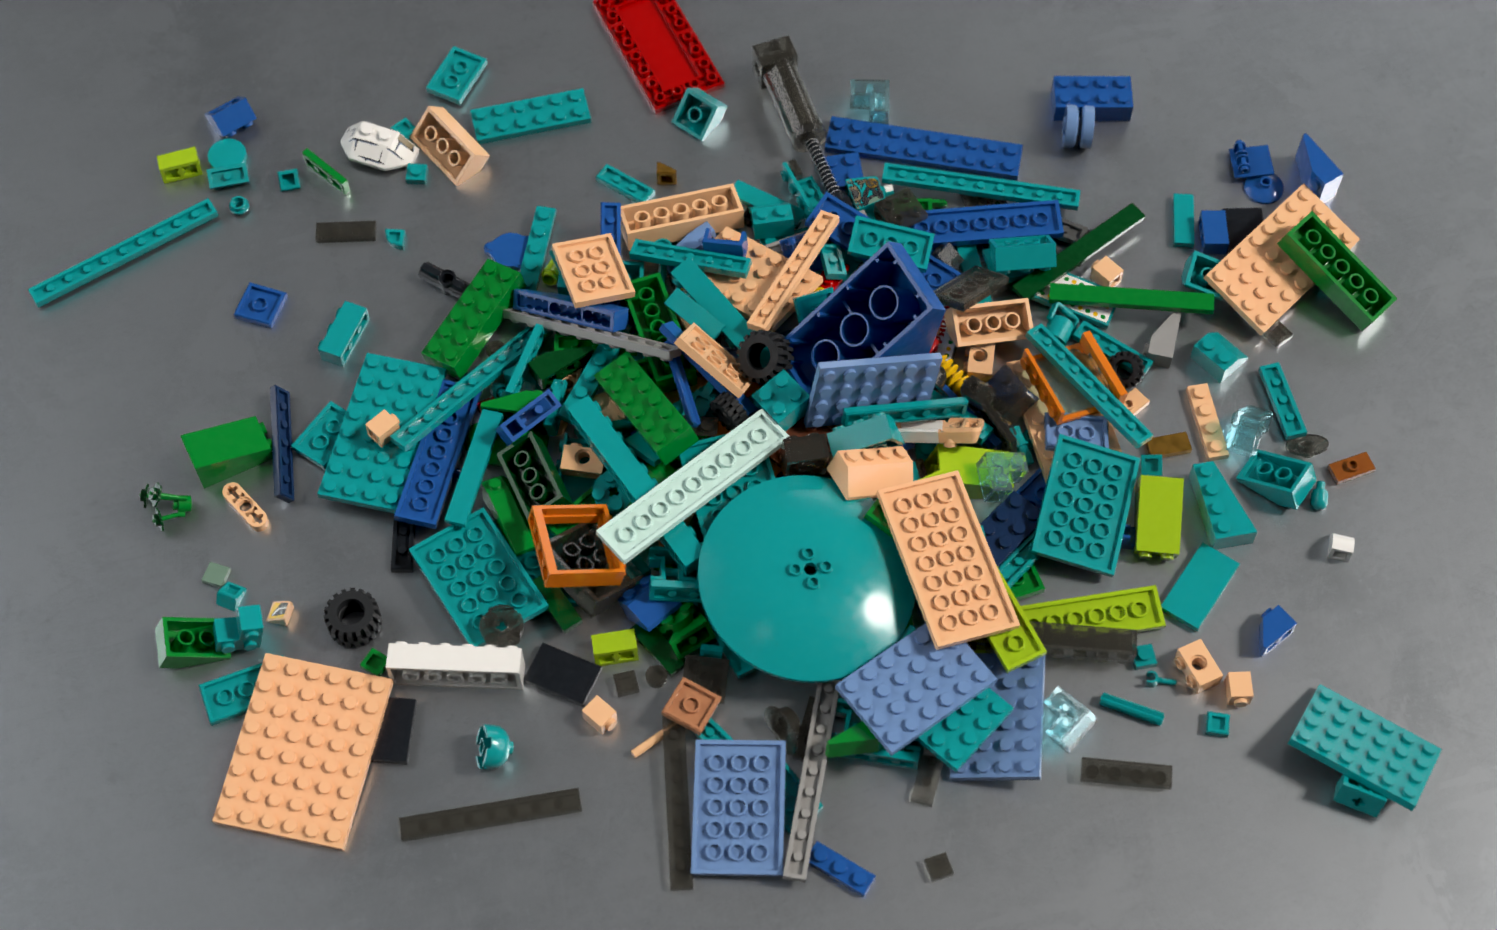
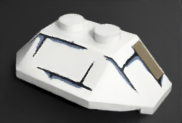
M365 121L348 127L340 141L350 161L383 171L398 169L403 166L407 167L408 163L414 162L419 153V148L398 131Z

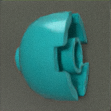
M483 724V726L479 727L476 745H479L480 756H476L478 768L496 769L503 766L508 760L509 755L513 754V741H510L508 733L500 726Z

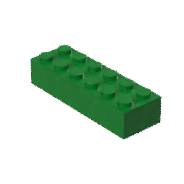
M1313 211L1277 243L1361 331L1372 324L1398 299Z
M487 259L421 352L427 365L446 368L448 375L461 380L503 321V310L513 306L514 289L526 288L527 285L521 272Z
M659 272L631 280L635 290V297L623 299L626 308H629L628 315L636 336L664 343L667 338L659 331V328L670 321H673L679 328L680 325L675 312L664 304L669 295ZM681 354L680 357L689 386L697 384L696 368ZM644 356L651 379L662 393L677 390L669 361H662L660 357Z
M624 352L593 375L603 391L665 466L699 441L689 423L629 352Z

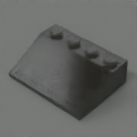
M580 523L549 539L557 570L610 569L602 540L596 535V530L599 528L595 523ZM629 561L626 563V576L623 577L621 585L562 588L590 618H593L608 610L623 596L625 591L632 589L645 576Z

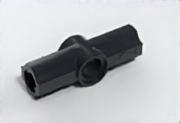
M430 262L423 263L418 273L419 278L440 288L444 295H453L457 298L462 296L470 284L456 277L455 272L452 270H443Z

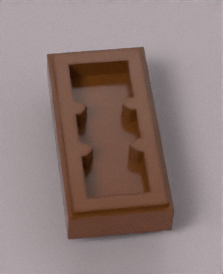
M1367 452L1331 463L1327 467L1336 485L1374 473L1376 470Z

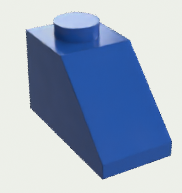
M1280 605L1276 606L1273 610L1268 608L1261 615L1263 618L1259 625V655L1261 657L1288 637L1297 625V622Z

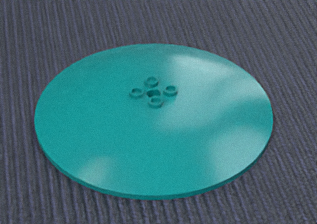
M796 475L779 477L752 486L736 496L720 511L706 533L698 561V588L701 602L710 624L733 653L752 667L780 679L803 683H824L848 677L898 641L911 617L915 594L894 539L864 518L865 514L875 503L873 499L869 497L846 500L833 479ZM812 566L815 568L816 573L808 575L804 568Z

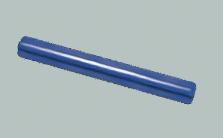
M668 339L664 342L673 345ZM678 356L669 361L687 422L691 427L697 428L701 421L681 357Z

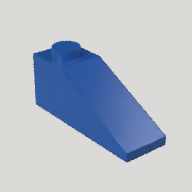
M548 389L499 425L495 431L505 444L509 446L562 405L550 389Z

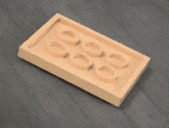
M611 233L552 244L553 254L575 308L635 297L634 287Z
M695 323L689 326L674 342L676 346L738 399L752 384L749 378L742 376L743 372L739 371L738 367L740 364L736 363V358Z

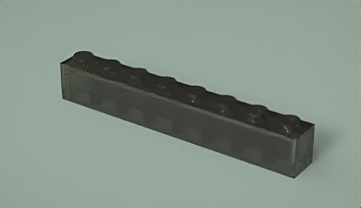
M1029 621L1045 647L1046 655H1051L1052 658L1060 659L1066 656L1073 657L1075 660L1090 658L1095 659L1097 662L1115 660L1120 664H1128L1133 662L1137 655V630ZM987 637L966 642L973 651L978 649L985 650L987 653H995Z

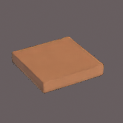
M682 677L663 708L661 715L701 735L721 702L722 697Z

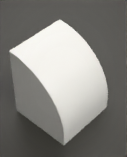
M1332 533L1327 558L1349 562L1354 552L1355 539Z

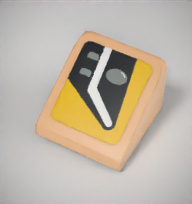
M273 601L266 622L288 626L294 609L293 603L291 601Z

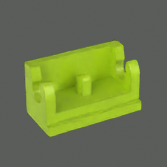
M196 147L157 156L164 184L203 175Z
M634 628L591 635L596 665L606 666L639 660Z

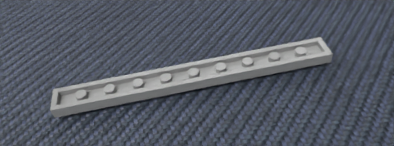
M513 307L503 310V318L510 319L512 323H526L528 327H535L537 323L543 325L544 331L560 332V335L564 336L573 335L579 340L589 339L595 344H609L611 348H625L627 352H640L646 357H660L662 361H672L673 358L681 356L682 350L675 345L618 331L608 332L516 310Z
M841 679L818 683L783 879L806 883L828 758L825 755L827 741L831 739L839 695L835 686Z

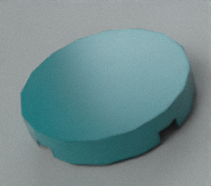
M229 138L214 143L207 154L208 162L212 168L246 163L248 158L245 146L240 141Z

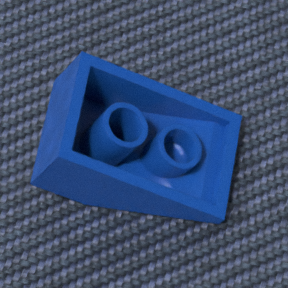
M1305 133L1301 138L1295 156L1301 183H1304L1325 203L1335 197L1344 173Z

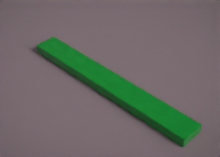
M1050 283L1049 303L1051 304L1060 302L1066 305L1199 314L1214 313V294Z

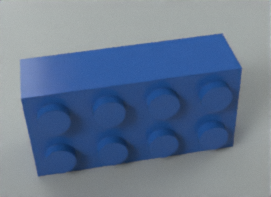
M1053 76L1051 87L1053 121H1063L1066 104L1077 105L1079 117L1082 107L1089 105L1095 107V121H1130L1133 111L1131 76Z

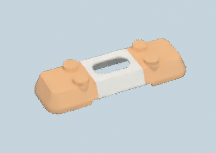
M949 418L947 422L945 420H920L895 424L904 439V443H944V447L952 448L956 447L957 443H976L983 429L984 419Z

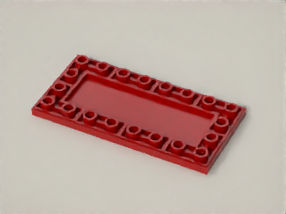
M676 0L593 1L595 10L655 114L678 106L687 88L698 87L708 94L725 87V82Z

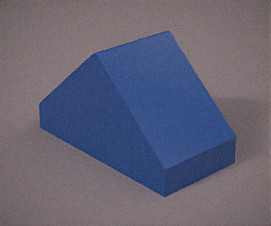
M888 241L784 338L789 340V347H793L794 351L791 353V356H794V361L791 360L793 367L788 369L789 375L809 395L818 362L930 353L946 309L901 243Z

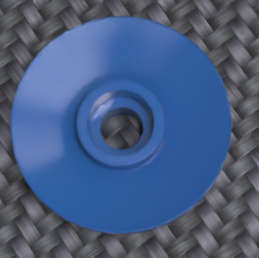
M1276 174L1248 177L1245 181L1244 189L1247 196L1253 201L1260 204H1272L1282 197L1284 184Z

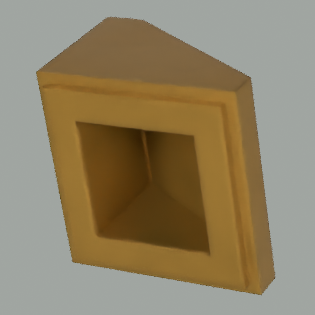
M657 162V184L676 185V170L661 162Z

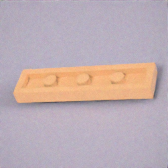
M1208 384L1187 386L1186 393L1207 461L1228 459L1229 451Z

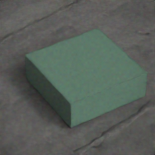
M210 562L203 575L202 582L221 589L225 585L231 569L230 567Z

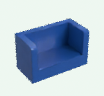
M1201 210L1198 220L1201 253L1206 255H1225L1229 246L1225 210Z
M706 228L702 241L703 250L746 257L748 241L745 231H742L739 241L713 239L711 228Z

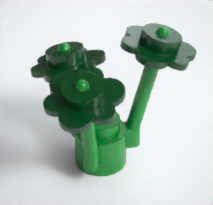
M156 482L155 486L151 488L147 484L146 488L142 489L139 494L140 501L144 502V508L147 507L148 498L151 500L153 507H157L160 500L172 501V509L177 510L176 513L161 516L160 510L155 508V514L152 515V522L155 527L159 526L161 532L164 531L163 521L176 517H185V512H191V495L162 493V486L159 482Z

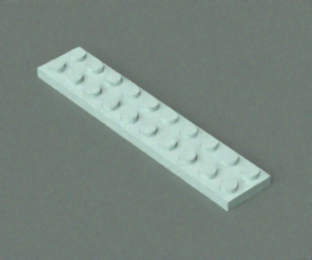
M760 409L597 529L596 535L625 565L788 443L790 436L763 409Z

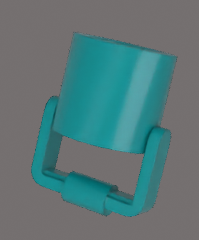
M1057 302L1052 304L1046 318L1048 320L1046 328L1066 346L1069 338L1076 331L1079 318L1065 305ZM1058 309L1064 316L1055 315L1056 310Z

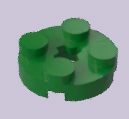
M681 602L682 606L656 626L661 633H667L666 630L670 629L673 632H677L688 626L694 619L693 613H697L694 603Z

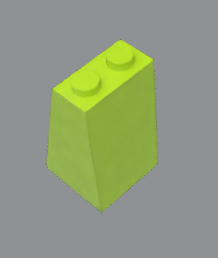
M937 444L923 463L924 476L939 470L943 474L958 470L969 499L1006 498L1014 488V479L1011 475L1012 460H1010L1009 451L965 446L947 448L944 447V444Z
M1141 475L1135 483L1134 554H1139V558L1150 559L1152 556H1161V560L1171 561L1179 556L1184 478Z

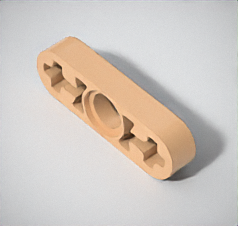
M231 482L223 487L222 493L227 503L252 530L260 532L268 527L269 520L266 513L238 483ZM229 492H236L239 499L236 500V498L232 494H229ZM242 504H251V508L249 510H240ZM254 513L258 519H262L261 523L255 522L252 516Z

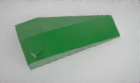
M500 475L481 482L483 500L515 555L519 556L535 550L529 522L508 478Z

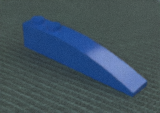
M514 289L513 309L608 332L626 329L628 325L629 308L601 303L575 308L571 297L568 295Z

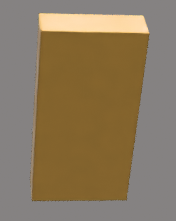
M1187 432L1153 437L1152 440L1146 443L1149 455H1163V458L1187 454L1192 451Z

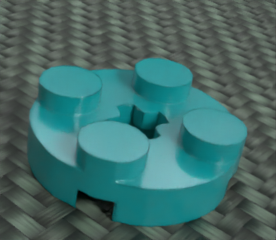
M608 471L596 479L592 491L596 504H607L609 514H615V512L623 511L628 507L630 500ZM618 488L619 495L610 497L609 490Z

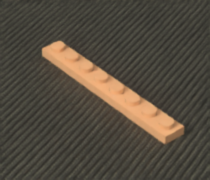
M823 210L819 212L747 322V328L755 331H769L840 222L838 215Z

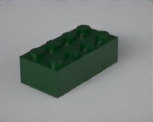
M532 431L497 453L527 520L532 505H574L543 440Z

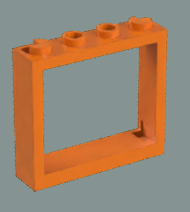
M607 504L532 505L528 522L545 588L621 585L623 577L626 576V564L624 565L603 541L610 569L557 570L546 524L597 523L598 528H600L613 518L609 514Z

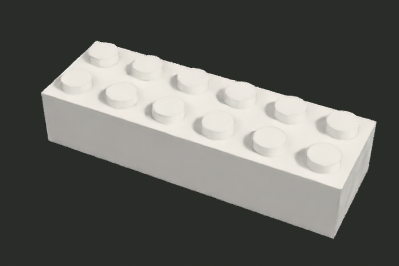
M398 641L388 645L386 670L389 678L394 681L393 685L523 690L525 661L522 648L516 646H506L505 648L494 645L476 647L471 644L452 646L449 643L430 645L426 642L408 644L407 642Z

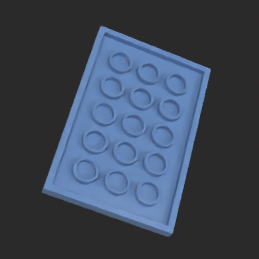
M941 353L818 362L804 418L805 427L842 425L843 409L847 407L930 400L943 359Z
M925 623L837 683L835 689L892 756L995 684L997 678L966 642L936 650Z
M975 653L997 678L996 683L989 688L1014 707V709L957 772L950 769V779L952 781L1041 780L1045 655L1007 673L996 653Z
M696 740L691 875L783 877L786 741Z

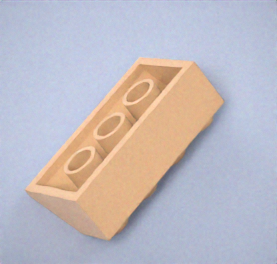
M428 106L410 136L456 186L479 173L490 157L444 107Z
M1028 298L972 304L964 310L950 307L944 314L947 332L957 348L1026 340V332L1033 328Z
M903 446L837 451L826 468L846 500L869 497L878 498L876 493L880 489L913 481V461Z

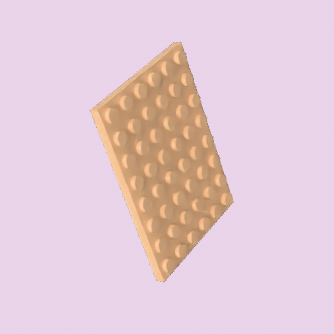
M265 653L212 822L223 826L344 851L394 683L393 679Z

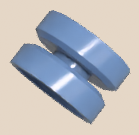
M1066 104L1062 122L1063 147L1073 148L1078 136L1080 148L1091 149L1095 124L1094 106L1084 105L1079 117L1077 105Z

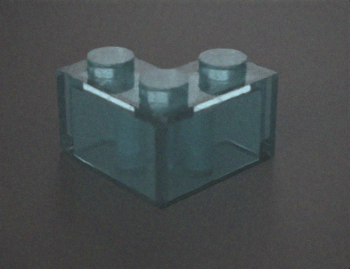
M851 79L850 109H869V123L889 124V80Z
M1252 405L1238 409L1237 412L1235 411L1231 418L1232 430L1228 432L1225 441L1227 443L1226 450L1249 458L1256 455L1261 435L1269 430L1273 412Z
M985 452L976 463L984 502H1004L1013 491L1012 483H1019L1028 473L1025 453Z
M1057 686L1044 703L1058 718L1045 732L1054 743L1069 754L1097 722V718L1091 710L1060 686Z

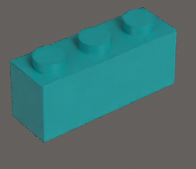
M344 301L342 307H339L336 312L335 320L329 324L324 340L319 342L318 351L321 360L344 368L370 320L367 308Z

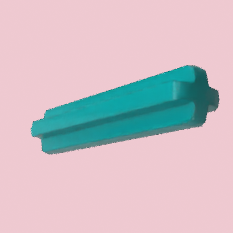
M1102 693L1099 704L1157 725H1161L1165 714L1160 711L1107 693Z

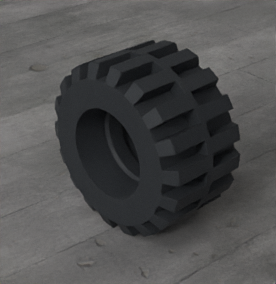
M764 330L750 332V335H746L744 337L745 341H740L739 343L740 350L736 352V354H739V358H736V363L740 364L738 369L740 372H743L742 376L749 378L751 382L766 384L783 369L789 374L788 369L793 367L791 360L794 361V356H791V353L794 351L793 347H789V340L784 339L785 336L782 334ZM767 346L770 351V361L763 368L760 363V354Z
M350 588V591L343 589L339 595L335 593L333 595L334 599H329L327 602L328 607L324 608V621L334 641L337 640L341 646L345 643L347 648H351L352 645L359 648L362 643L365 645L369 644L368 640L376 638L375 632L379 633L381 630L380 625H382L381 613L375 598H372L369 592L365 594L364 590L360 588L358 591L355 588ZM359 611L364 613L363 618L358 623L352 625L342 623L343 618L351 612Z

